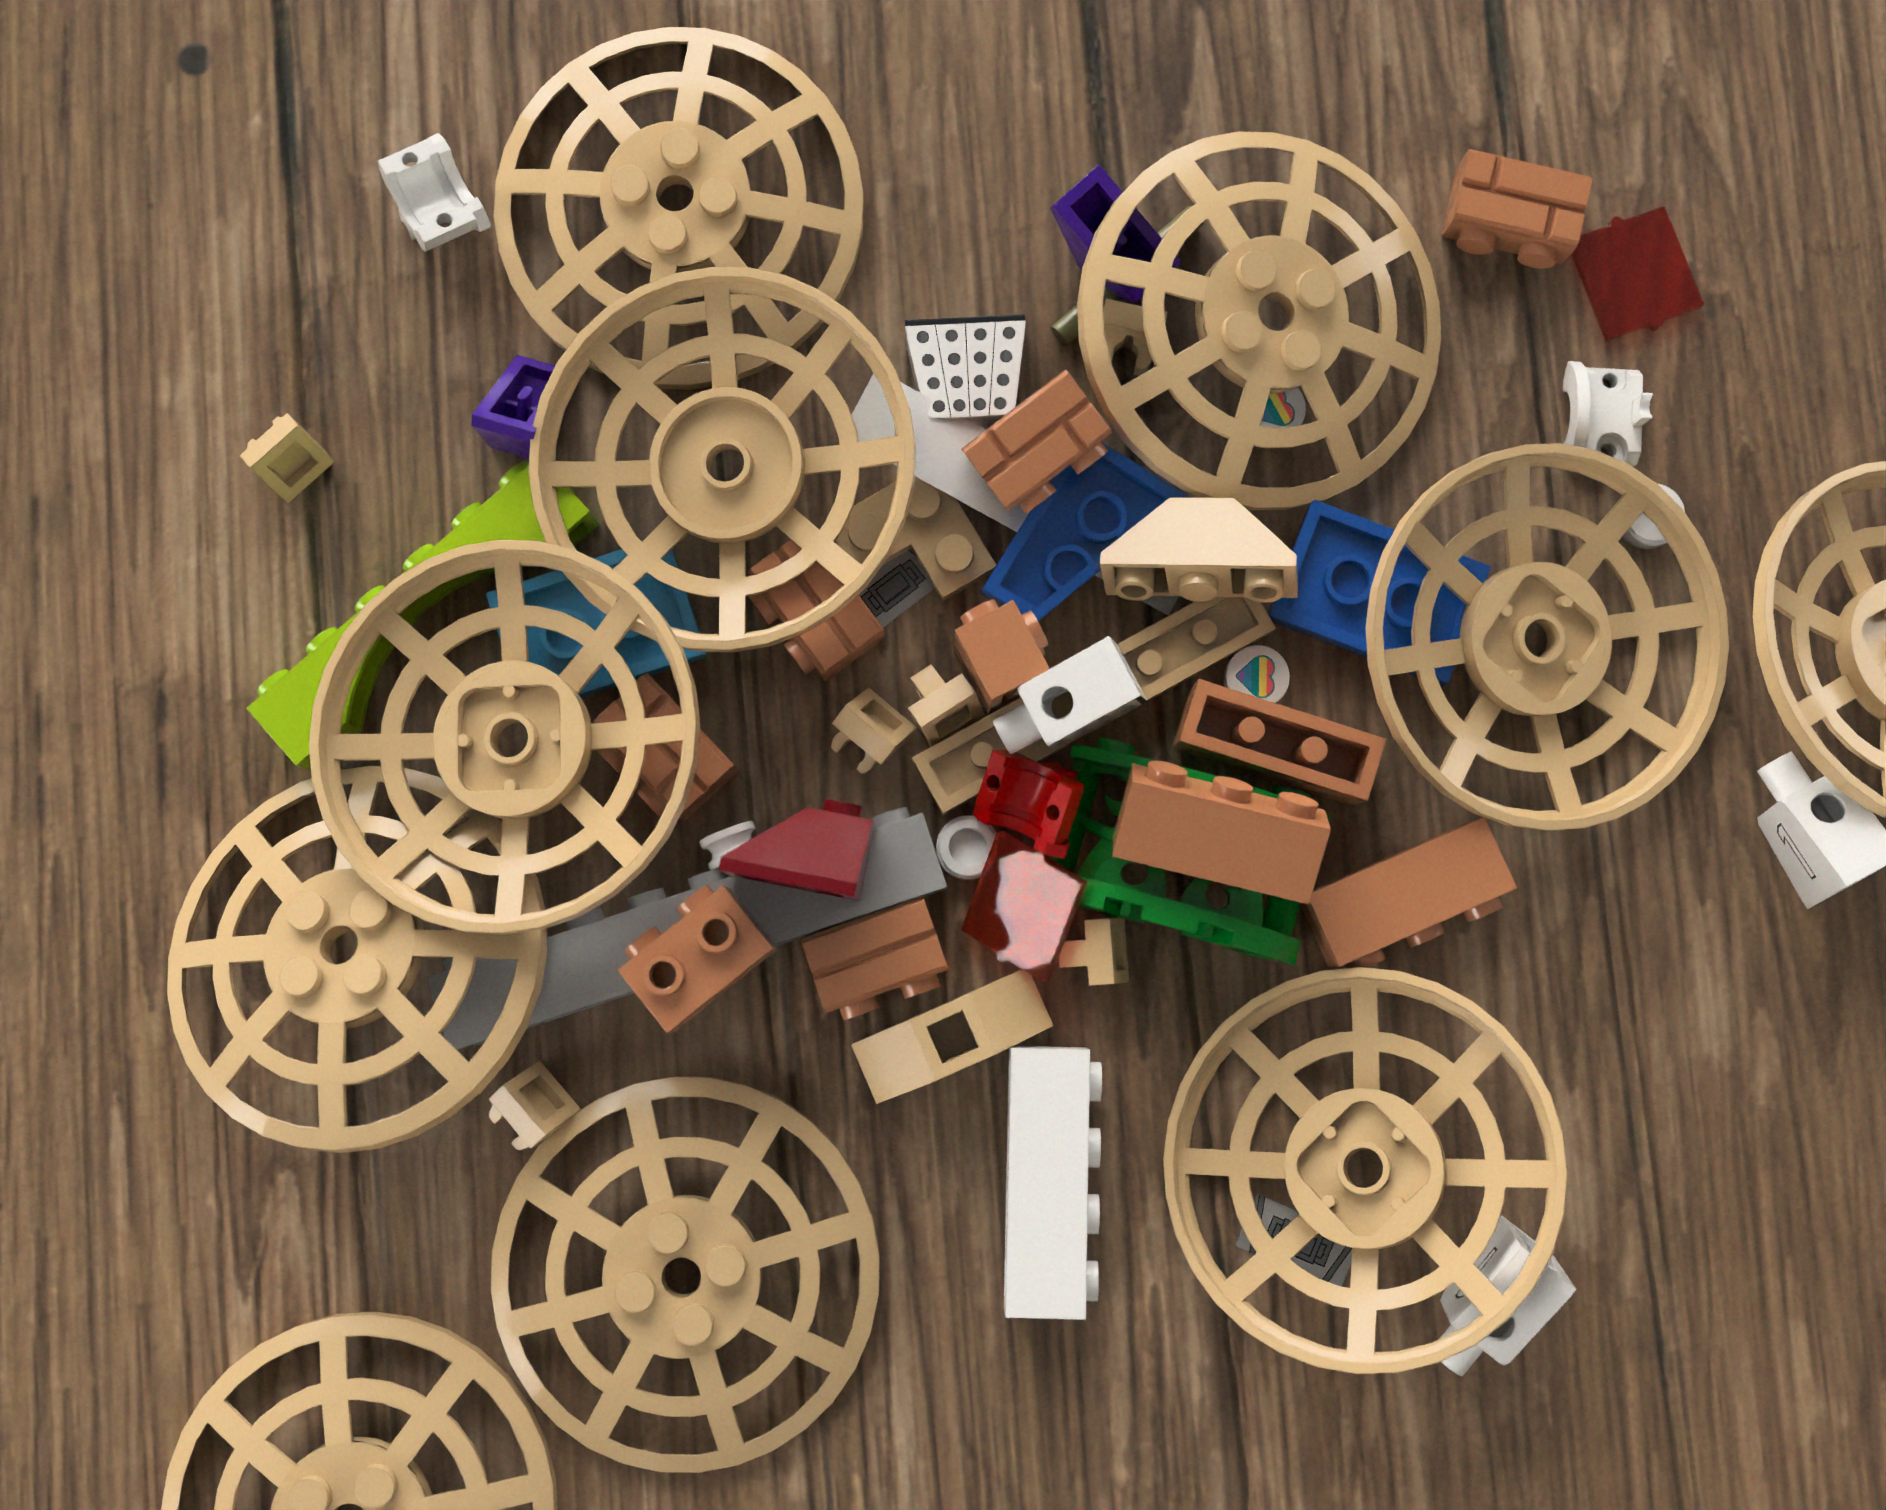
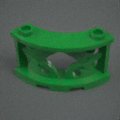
M1098 738L1096 748L1072 744L1069 755L1070 758L1074 759L1072 770L1078 771L1075 780L1084 784V791L1068 836L1069 849L1065 859L1049 855L1045 869L1036 867L1030 889L1031 893L1070 907L1141 924L1147 921L1179 930L1178 934L1244 955L1295 965L1301 940L1291 936L1300 902L1268 895L1263 912L1262 893L1239 887L1238 889L1226 887L1222 890L1227 894V904L1222 909H1216L1208 903L1205 894L1208 885L1215 881L1195 877L1187 885L1178 902L1165 898L1167 883L1164 869L1145 865L1147 876L1141 884L1129 885L1124 882L1121 877V870L1124 866L1132 864V861L1112 857L1113 835L1116 825L1112 828L1089 817L1100 775L1120 778L1127 784L1132 763L1148 767L1149 761L1157 760L1134 756L1135 747L1106 738ZM1182 767L1187 770V777L1213 783L1214 777H1217L1212 774ZM1274 786L1272 793L1253 787L1252 791L1253 793L1277 799L1281 792H1291L1311 798V795L1281 786ZM1105 795L1104 804L1111 815L1118 818L1122 801L1112 800ZM1326 813L1329 822L1330 814ZM1086 830L1101 838V840L1092 849L1075 876L1074 871Z

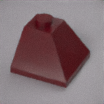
M825 799L823 810L807 807L721 856L718 870L733 877L860 901L875 824L873 820L861 818L863 806Z

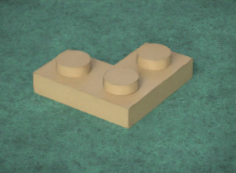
M915 476V485L906 522L890 556L884 564L912 549L941 600L944 602L992 574L997 565L958 500ZM896 481L854 505L841 534L835 540L838 546L860 564L864 562L874 548L886 523Z

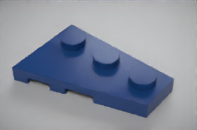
M1103 443L1108 452L1077 475L1071 465H1069L1049 480L1057 491L1029 512L980 593L991 600L995 599L996 603L1001 606L1014 600L1021 615L1032 611L1039 622L1101 571L1100 555L1103 550L1167 499L1187 498L1188 495Z

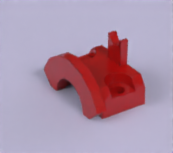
M993 750L975 802L973 814L978 821L986 825L1007 827L1029 836L1035 841L1033 849L1043 854L1065 859L1069 849L1068 836L1084 791V784L1075 780L1078 771L1066 769L1060 766L1059 762L1039 763L1018 752L1010 754L1008 750Z

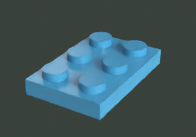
M623 549L593 559L614 569L628 555ZM672 549L662 560L680 569L674 549ZM555 570L523 581L525 605L561 611L586 623L594 630L598 628L606 617L604 612L591 604L564 575L563 571ZM650 574L645 575L635 585L664 616L670 627L700 633L688 593L666 585ZM497 590L486 593L490 608L498 607ZM527 627L529 662L545 667L558 676L583 647L579 642L561 633L538 627ZM497 629L501 641L500 629ZM629 630L616 647V650L624 658L636 680L646 672L652 676L671 669L659 644L636 632ZM683 649L688 663L708 657L707 652ZM602 665L579 695L581 698L617 686L608 670Z

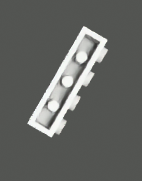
M1012 1046L1009 1048L1004 1262L1005 1318L1086 1320V1301H1098V1261L1087 1260V1234H1099L1100 1200L1099 1194H1088V1167H1100L1101 1133L1100 1128H1089V1101H1101L1102 1066L1101 1062H1090V1049L1086 1047Z

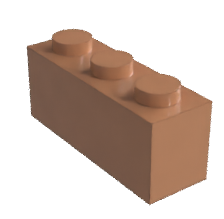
M1198 679L1189 691L1171 749L1354 807L1368 801L1386 738Z
M1149 761L1148 767L1132 763L1113 835L1112 857L1305 904L1310 903L1331 831L1325 810L1318 809L1319 804L1315 800L1291 792L1279 793L1278 799L1253 793L1251 785L1230 777H1214L1213 783L1187 777V770L1169 762Z
M1485 817L1466 822L1313 890L1310 903L1300 902V906L1328 967H1340L1347 964L1348 968H1368L1386 959L1383 947L1405 938L1409 948L1444 934L1445 931L1441 922L1463 913L1467 922H1470L1503 908L1499 896L1517 889V886Z

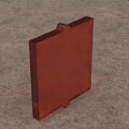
M1665 206L1626 220L1618 216L1614 217L1606 227L1581 235L1577 248L1571 254L1605 342L1646 327L1650 331H1656L1663 324V321L1700 309L1704 305Z
M1004 831L998 832L994 838L961 930L995 951L998 961L1005 962L1009 960L1041 982H1046L1052 976L1088 882L1051 860L1050 855L1034 850Z

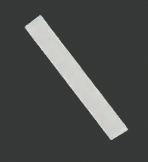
M873 374L851 415L857 429L859 442L896 436L893 417L883 389ZM900 382L912 415L916 441L915 476L1018 532L1029 512L1025 514L1019 504L1010 511H1007L961 450V448L986 429L968 419H931L927 413L933 400ZM1099 571L1095 576L1103 579L1102 572ZM1151 596L1141 601L1169 616L1178 596Z

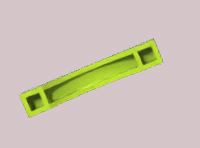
M522 461L507 471L499 482L501 489L483 504L475 502L463 509L451 523L453 530L435 546L431 543L426 544L413 552L403 564V569L405 570L403 573L426 559L464 545L494 540L545 542L533 508L528 471L529 462ZM557 488L559 509L572 544L576 546L600 524L570 488ZM495 569L474 571L447 581L416 599L399 615L412 626L427 609L448 594L484 576L494 574ZM384 585L377 586L363 595L354 607L357 613L340 628L331 627L318 634L306 647L305 651L308 655L290 671L282 669L268 677L257 690L259 697L246 708L298 767L311 770L309 738L312 710L323 671L342 634L363 607L385 588ZM382 634L368 650L352 681L342 714L340 734H359L363 730L370 695L382 665L395 647Z

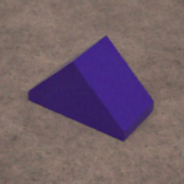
M1100 164L1050 207L1078 268L1081 270L1096 230L1113 202L1123 193ZM1135 208L1119 234L1112 255L1151 262L1162 238L1137 208ZM1177 255L1172 268H1175L1181 262ZM1108 281L1105 283L1108 289L1130 304H1135L1143 297L1144 289Z
M516 355L472 414L471 426L490 448L529 458L530 439H534L537 427L533 426L540 396L555 365Z

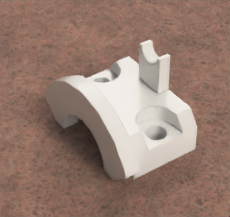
M439 133L378 160L380 173L398 206L401 221L405 224L411 239H417L422 250L425 252L472 230L482 232L492 227L479 198H474L466 187L454 162L451 149ZM410 162L416 163V165L411 167L406 166ZM444 222L451 224L449 227L439 226Z
M1568 361L1563 379V392H1567L1569 395L1570 423L1563 444L1593 449L1601 452L1602 448L1608 451L1609 456L1634 467L1637 465L1641 455L1642 426L1652 419L1649 406L1653 393H1643V375L1639 370L1585 367L1582 362ZM1602 379L1609 381L1611 388L1604 386Z

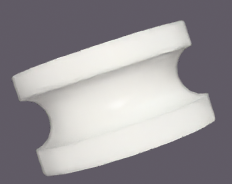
M753 821L728 827L699 841L703 850L708 849L712 853V860L708 863L710 870L719 868L721 856L752 839V832L756 829Z

